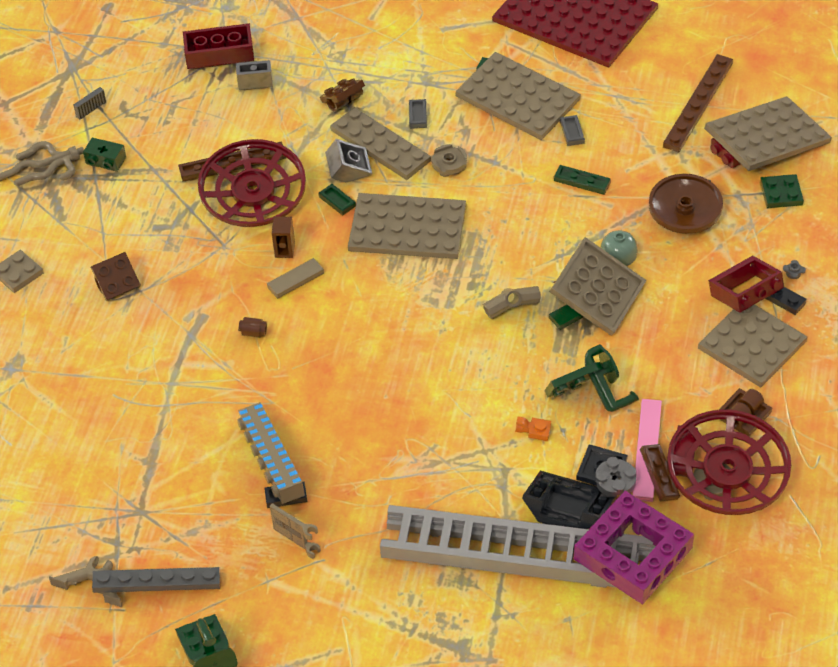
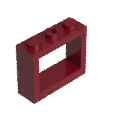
M753 255L708 280L711 296L739 313L784 288L782 271ZM755 276L762 279V281L739 294L732 291L733 288Z

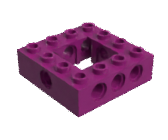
M624 491L574 545V560L643 605L693 548L694 534L632 494ZM631 523L634 533L637 535L641 534L656 546L640 565L611 547L619 536L622 537L624 535V531Z

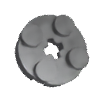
M610 457L607 461L601 463L596 470L595 480L597 487L603 494L610 497H617V495H621L624 491L630 493L636 485V469L624 460ZM617 475L619 476L620 480H612V476Z

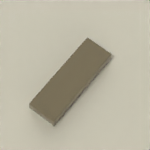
M312 258L268 282L267 288L278 299L324 274V269Z

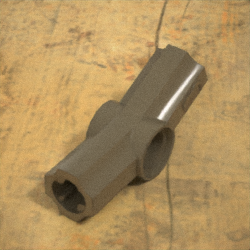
M538 286L516 289L506 288L501 294L485 302L483 309L488 317L492 319L511 307L540 303L541 293ZM513 293L514 299L513 301L509 302L508 297L510 294Z

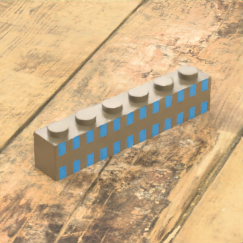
M261 402L238 410L240 418L237 419L239 428L240 430H245L246 442H251L252 453L254 457L258 456L257 461L260 469L265 470L264 475L267 483H272L271 489L274 497H279L281 503L284 504L305 496L303 483Z

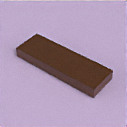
M661 445L642 446L640 452L659 501L678 500L680 494L670 477L668 464Z

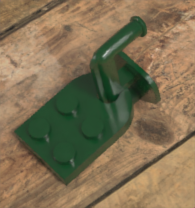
M601 344L590 348L586 352L585 367L552 380L544 390L547 398L551 396L556 398L563 395L565 390L569 388L572 390L578 389L582 386L583 382L591 379L605 409L609 412L616 411L639 400L636 393L630 391L628 396L615 401L604 375L612 384L619 378V371L613 357ZM599 355L600 362H595L593 356Z
M216 614L204 617L203 619L199 618L195 622L175 629L186 657L193 667L237 666L238 662L235 652L230 648Z

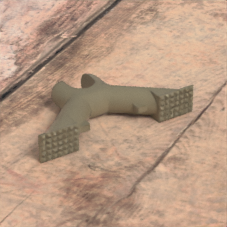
M94 556L89 560L85 568L56 577L49 576L51 585L68 590L70 585L76 586L79 582L88 579L92 580L93 571L112 570L113 563L107 560L102 568L95 569L99 558ZM117 592L100 593L103 594L105 603L122 607V602Z

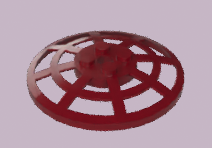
M263 139L241 140L222 147L207 159L202 166L198 178V192L206 210L220 221L240 227L263 226L273 223V217H285L297 207L306 187L305 170L297 155L281 144ZM263 148L275 151V154L271 160L255 157L249 158L248 149ZM235 151H241L242 159L230 164L225 169L216 164L226 155ZM281 156L287 157L295 165L299 173L288 177L286 171L277 164ZM251 164L267 165L264 170L252 169ZM244 165L245 170L236 176L230 173L235 168ZM210 169L219 174L215 184V191H204L205 179ZM275 169L283 179L273 181L270 173ZM224 178L231 182V190L221 191ZM300 179L301 187L298 197L295 201L286 200L290 192V183ZM285 185L281 198L273 195L274 188ZM257 186L256 189H249V187ZM222 197H233L237 203L231 208ZM206 198H217L220 205L227 212L223 215L218 214L209 206ZM268 201L276 203L265 211L261 209V205ZM281 205L288 207L286 210H284L276 216H273L268 219H264L263 217L264 215L274 212ZM243 206L253 207L255 213L239 212V210ZM233 215L247 218L256 217L257 221H237L229 218Z
M712 410L690 418L673 435L667 454L670 477L682 495L705 510L724 515L750 514L771 505L786 489L792 467L788 446L775 428L752 414L737 410ZM726 419V430L714 431L703 436L695 427L707 421ZM735 420L750 424L765 434L756 441L745 434L735 432ZM689 431L696 441L689 448L686 458L674 455L678 442ZM725 437V444L717 445L713 448L707 442L715 438ZM733 438L744 441L751 446L744 450L739 446L733 445ZM771 439L781 452L784 466L771 467L769 456L763 448ZM700 446L707 453L704 462L692 460L695 451ZM758 452L763 459L765 467H753L751 456ZM673 463L685 466L687 477L693 486L684 489L675 475ZM731 464L733 468L726 469L723 467V465ZM692 468L702 469L706 478L698 483L693 475ZM784 473L779 489L771 498L762 493L768 485L771 474ZM752 475H764L761 484L757 488L748 482ZM713 484L723 488V494L718 496L707 491L705 488ZM742 487L749 493L741 497H731V489ZM700 492L710 499L722 502V508L706 504L692 495ZM754 497L762 502V504L750 508L731 509V503L744 502Z

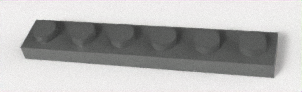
M219 567L93 571L92 579L93 593L220 589Z

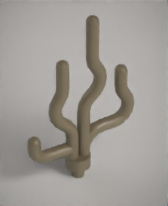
M37 142L28 150L18 153L16 159L22 160L30 157L42 148H46L52 156L40 161H21L13 168L0 173V181L17 174L25 167L41 168L49 165L48 169L44 172L32 173L16 179L14 185L20 186L33 180H43L50 177L55 169L63 164L66 165L68 171L62 173L60 179L67 180L75 174V167L71 161L74 162L80 159L79 155L83 154L84 148L76 149L73 146L66 151L59 152L55 150L50 142Z

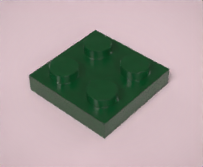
M797 174L760 178L766 208L803 205L804 200Z

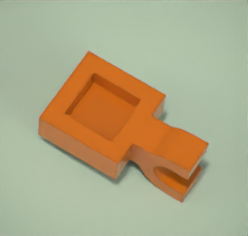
M518 416L515 432L529 433L528 438L548 441L552 421L532 417L531 422H529L526 418Z

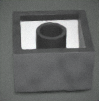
M335 139L325 152L332 179L347 183L371 176L372 174L365 147Z

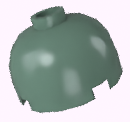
M615 230L608 233L603 238L600 247L626 266L632 264L637 257L636 240L627 231Z

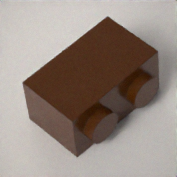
M273 217L272 240L275 258H293L295 236L292 217Z

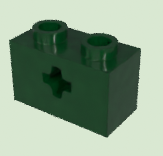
M93 137L83 151L87 165L117 172L126 159L123 144Z

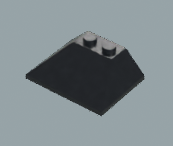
M541 470L522 497L539 523L581 529L592 527L616 498L603 494L597 486Z

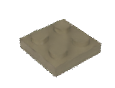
M21 249L0 263V281L13 293H16L44 274L43 268Z

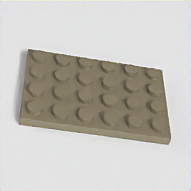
M494 52L456 90V97L540 140L557 125L560 117H564L581 99V94L497 52Z
M787 96L707 122L704 128L748 171L830 143L832 139L824 129Z
M358 193L348 242V251L458 259L466 200Z

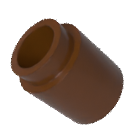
M244 317L243 320L239 321L238 331L241 332L242 336L260 338V336L266 335L267 321L251 317Z

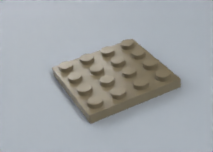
M584 237L549 292L612 336L646 280Z
M753 305L741 313L733 309L698 343V349L761 388L807 342V336L758 306Z

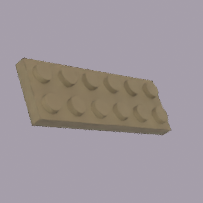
M355 107L330 125L332 132L349 143L365 147L370 157L405 180L411 178L431 162L430 155Z

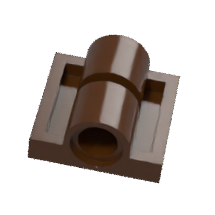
M355 78L350 80L342 79L337 82V86L334 88L326 89L319 98L322 103H327L328 107L333 112H336L363 95L362 88L365 84L363 80H355Z
M126 252L90 267L94 274L96 285L106 301L141 286Z
M739 388L720 408L746 412L762 420H765L772 412V407L764 403L763 396L755 389H749L745 392ZM719 419L726 423V419ZM735 420L734 429L749 437L757 429L741 421Z

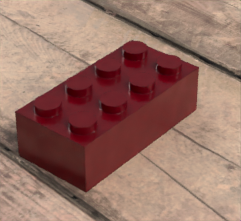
M250 23L182 31L187 69L255 61Z

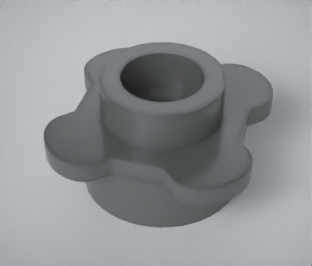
M792 260L790 264L783 266V271L786 272L789 278L798 279L801 273H805L806 268L801 266L797 260Z

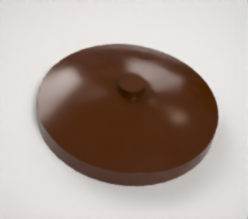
M683 173L665 177L652 188L649 196V211L653 219L663 228L682 234L698 233L712 227L719 220L723 208V198L719 189L708 179L694 174Z

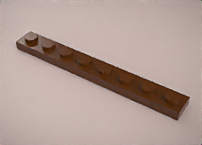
M719 54L716 55L664 140L663 148L680 153L733 64L732 58Z

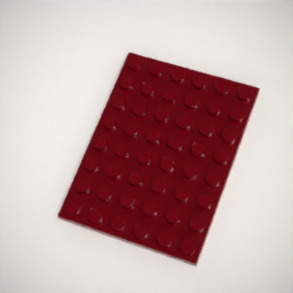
M506 0L492 16V21L609 68L656 12L658 3L651 0Z

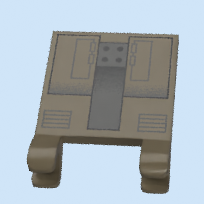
M272 503L270 511L273 529L305 549L308 557L314 559L315 554L311 551L317 550L320 552V546L317 543L307 542V540H312V535L309 532L318 533L317 527L313 524H304Z

